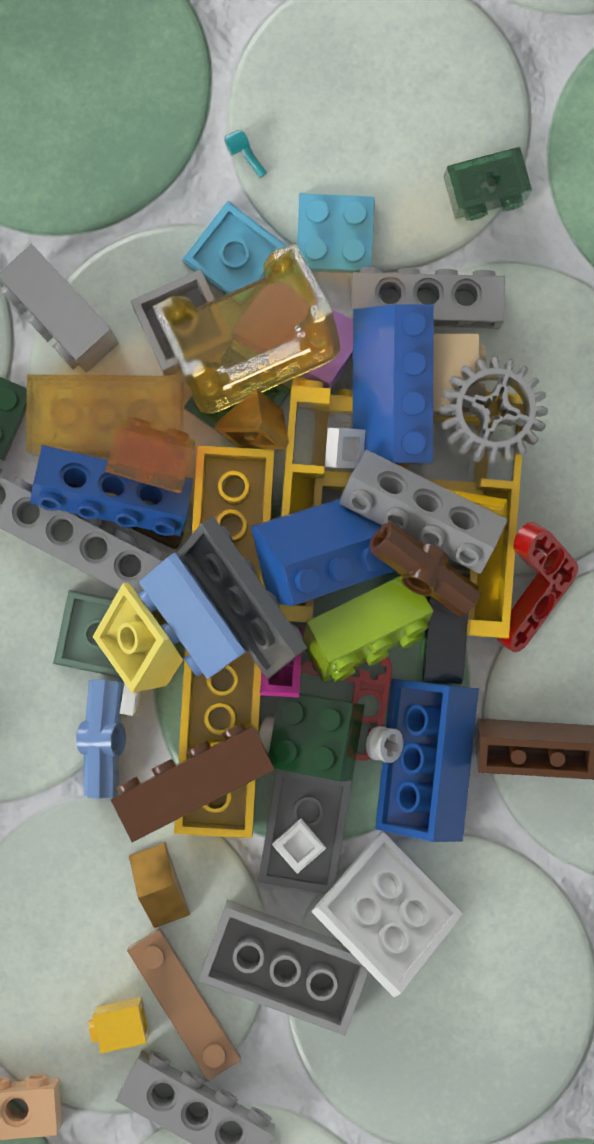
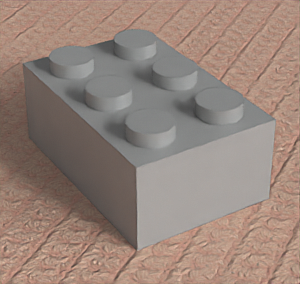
M32 243L0 272V280L4 283L0 291L22 315L27 310L31 313L26 319L47 342L52 338L57 341L52 347L73 370L79 365L87 373L119 344L111 328Z

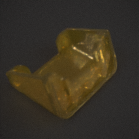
M296 243L283 249H277L268 256L263 265L265 278L195 308L190 298L185 296H171L163 302L152 306L200 412L207 414L221 411L241 402L255 389L261 392L322 366L338 355L341 345L333 311Z

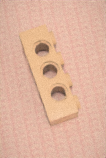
M33 1074L25 1077V1081L10 1082L9 1077H0V1140L57 1136L63 1124L59 1078L49 1079L48 1074ZM14 1098L24 1100L28 1105L29 1111L25 1113L15 1111L11 1106V1100Z

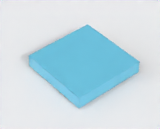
M227 201L184 256L182 262L194 272L201 269L207 282L242 308L286 252L287 246Z

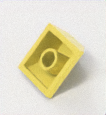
M123 583L94 633L93 638L132 693L167 686L183 659L130 583Z

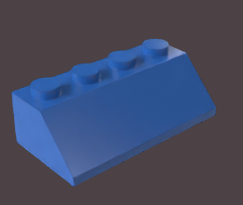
M394 304L353 309V429L366 430L364 452L368 450L395 464L433 463L434 305Z
M340 499L251 526L265 589L276 597L280 605L294 606L395 571L370 552L371 547L369 543L382 525L340 505Z
M391 679L386 728L400 731L403 737V750L396 761L392 763L382 762L376 830L431 842H463L479 688Z

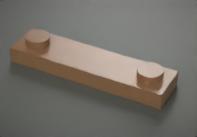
M156 929L128 947V954L206 1079L210 1081L241 1061V1055L162 929Z

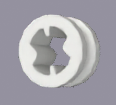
M383 726L373 728L366 741V750L369 757L373 760H382L387 763L396 761L403 750V737L400 731Z

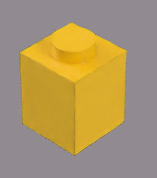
M142 997L97 1006L92 1015L93 1019L88 1022L92 1043L98 1042L100 1054L146 1044L150 1035Z

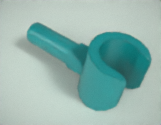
M236 130L225 135L224 141L230 155L242 152L259 178L263 177L267 171L253 154L246 134L243 131Z

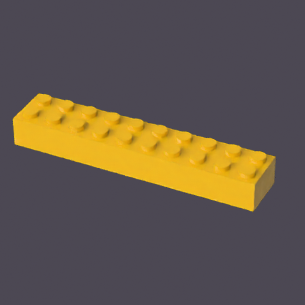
M197 446L192 534L201 523L214 516L217 522L229 531L233 544L242 557L251 562L257 578L264 586L251 526L271 520L275 451L268 449ZM185 648V657H186L187 655H189V653H188V651H187L186 648ZM248 651L210 679H207L204 674L197 677L184 659L178 763L190 758L187 750L207 740L210 746L225 740L222 733L242 722L245 728L254 725L259 734L261 670ZM256 779L175 820L174 834L252 838Z

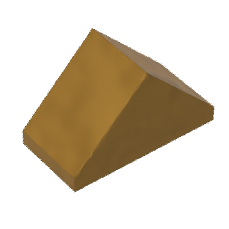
M255 389L223 416L214 427L239 448L286 449L289 443L283 409L258 389Z
M164 842L129 855L137 897L153 927L156 928L189 916L190 911L166 843Z

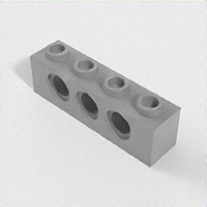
M378 267L360 268V272L352 273L350 319L352 320L353 309L394 305L384 303L379 297L381 290L391 288L399 295V301L394 304H422L417 298V293L423 289L433 291L437 298V302L432 304L434 305V327L500 329L504 322L505 276H495V271L476 270L473 271V275H458V271L454 269H438L435 271V274H420V270L416 268H401L397 270V273H382V269ZM460 290L470 292L474 297V303L470 306L460 305L455 299V293Z
M368 450L364 452L352 472L339 502L340 505L380 525L388 522L394 523L419 543L437 546L448 555L449 559L481 574L508 520Z
M141 1050L115 1100L191 1144H270L274 1137L275 1124L270 1122L272 1119L267 1113L256 1107H252L250 1110L237 1103L238 1099L230 1092L218 1088L217 1091L203 1084L204 1080L198 1074L186 1069L183 1072L170 1066L171 1062L167 1057L156 1051L147 1053ZM159 1083H167L173 1088L174 1094L167 1098L160 1097L155 1092L154 1087ZM193 1102H201L207 1107L208 1112L203 1116H194L189 1112L188 1106ZM227 1121H235L241 1126L242 1130L236 1135H229L222 1130L221 1126Z

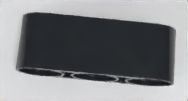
M461 573L470 580V574ZM428 596L427 601L433 609V614L428 622V628L425 630L422 680L423 682L461 685L465 668L468 613L467 615L457 616L433 597Z

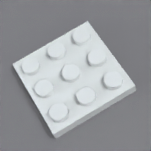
M384 831L375 837L311 911L393 997L398 996L404 991L463 915Z

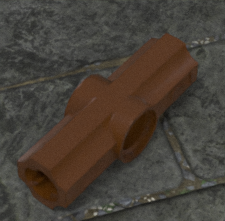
M392 522L383 524L373 535L369 543L371 547L370 552L402 575V584L410 591L419 595L433 597L457 616L467 615L469 610L477 604L481 595L478 591L479 586L448 564L449 557L442 549L432 544L419 543Z

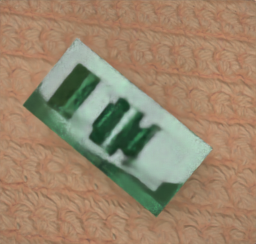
M520 147L449 165L446 167L443 176L455 219L465 217L466 221L483 218L488 215L487 211L502 207V211L517 209L524 205V201L528 199L532 191ZM483 181H487L489 187L496 186L493 193H490L487 187L481 188Z

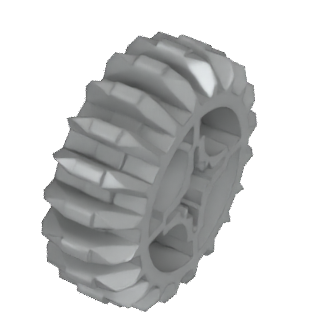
M493 356L489 363V369L486 368L482 358L476 359V373L468 365L462 366L460 371L465 381L453 375L449 383L457 391L445 389L442 394L444 399L453 402L452 404H445L440 407L441 414L452 415V418L442 423V428L450 429L455 427L457 431L448 438L449 442L452 444L462 438L465 443L461 446L459 452L464 455L469 451L470 447L475 448L473 460L476 462L481 460L484 451L488 452L489 464L497 463L498 452H501L506 463L513 460L511 448L517 454L523 456L527 453V448L522 440L528 444L535 445L539 439L531 430L543 431L546 427L544 422L535 418L548 414L547 407L536 406L537 402L546 398V393L544 391L533 393L532 389L540 382L539 379L535 377L527 383L523 377L529 369L523 366L516 374L512 371L514 367L513 359H508L504 368H499L498 356ZM486 380L497 381L496 387L489 396L476 394L473 397L465 394L476 383ZM508 386H511L519 394L524 405L525 414L520 413V409L513 407L509 403L507 397ZM499 395L497 401L498 411L503 413L504 417L499 414L488 427L490 410L484 408V404L489 407ZM462 406L468 408V412L475 414L479 418V436L474 434L467 426L463 417ZM505 424L512 426L515 424L521 426L518 434L511 439L499 442L490 441L497 425Z

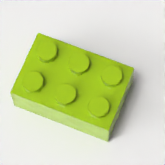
M402 576L307 621L303 642L307 647L305 650L322 682L325 683L331 679H334L335 682L345 680L356 672L355 667L365 662H368L369 666L377 664L389 656V650L400 645L403 649H406L423 639L422 634L428 628V622L433 614V609L426 597L407 589L402 584Z

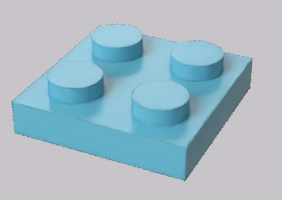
M299 193L296 271L352 274L353 272H360V268L371 267L374 197Z

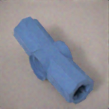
M89 680L86 719L79 725L76 735L77 749L84 755V796H88V798H113L119 794L116 789L119 786V756L123 753L126 744L125 727L120 723L123 682Z

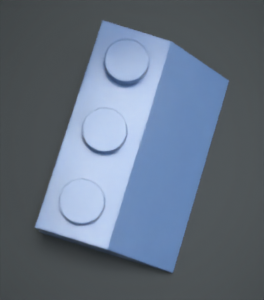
M175 552L139 581V584L144 589L139 593L140 598L152 613L157 609L166 620V623L161 625L162 629L174 645L181 641L189 653L184 659L197 677L204 674L207 679H210L247 652L185 562Z

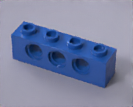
M42 445L30 504L38 505L49 511L61 510L75 513L86 519L98 518L116 522L123 527H139L153 530L155 533L164 536H181L187 518L193 479ZM68 484L76 485L79 488L70 487ZM106 493H113V494H115V495H117V496H110V495H107ZM144 501H150L155 505L147 504Z

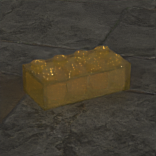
M27 374L26 451L32 456H40L42 445L93 457L183 458L184 382L181 376Z

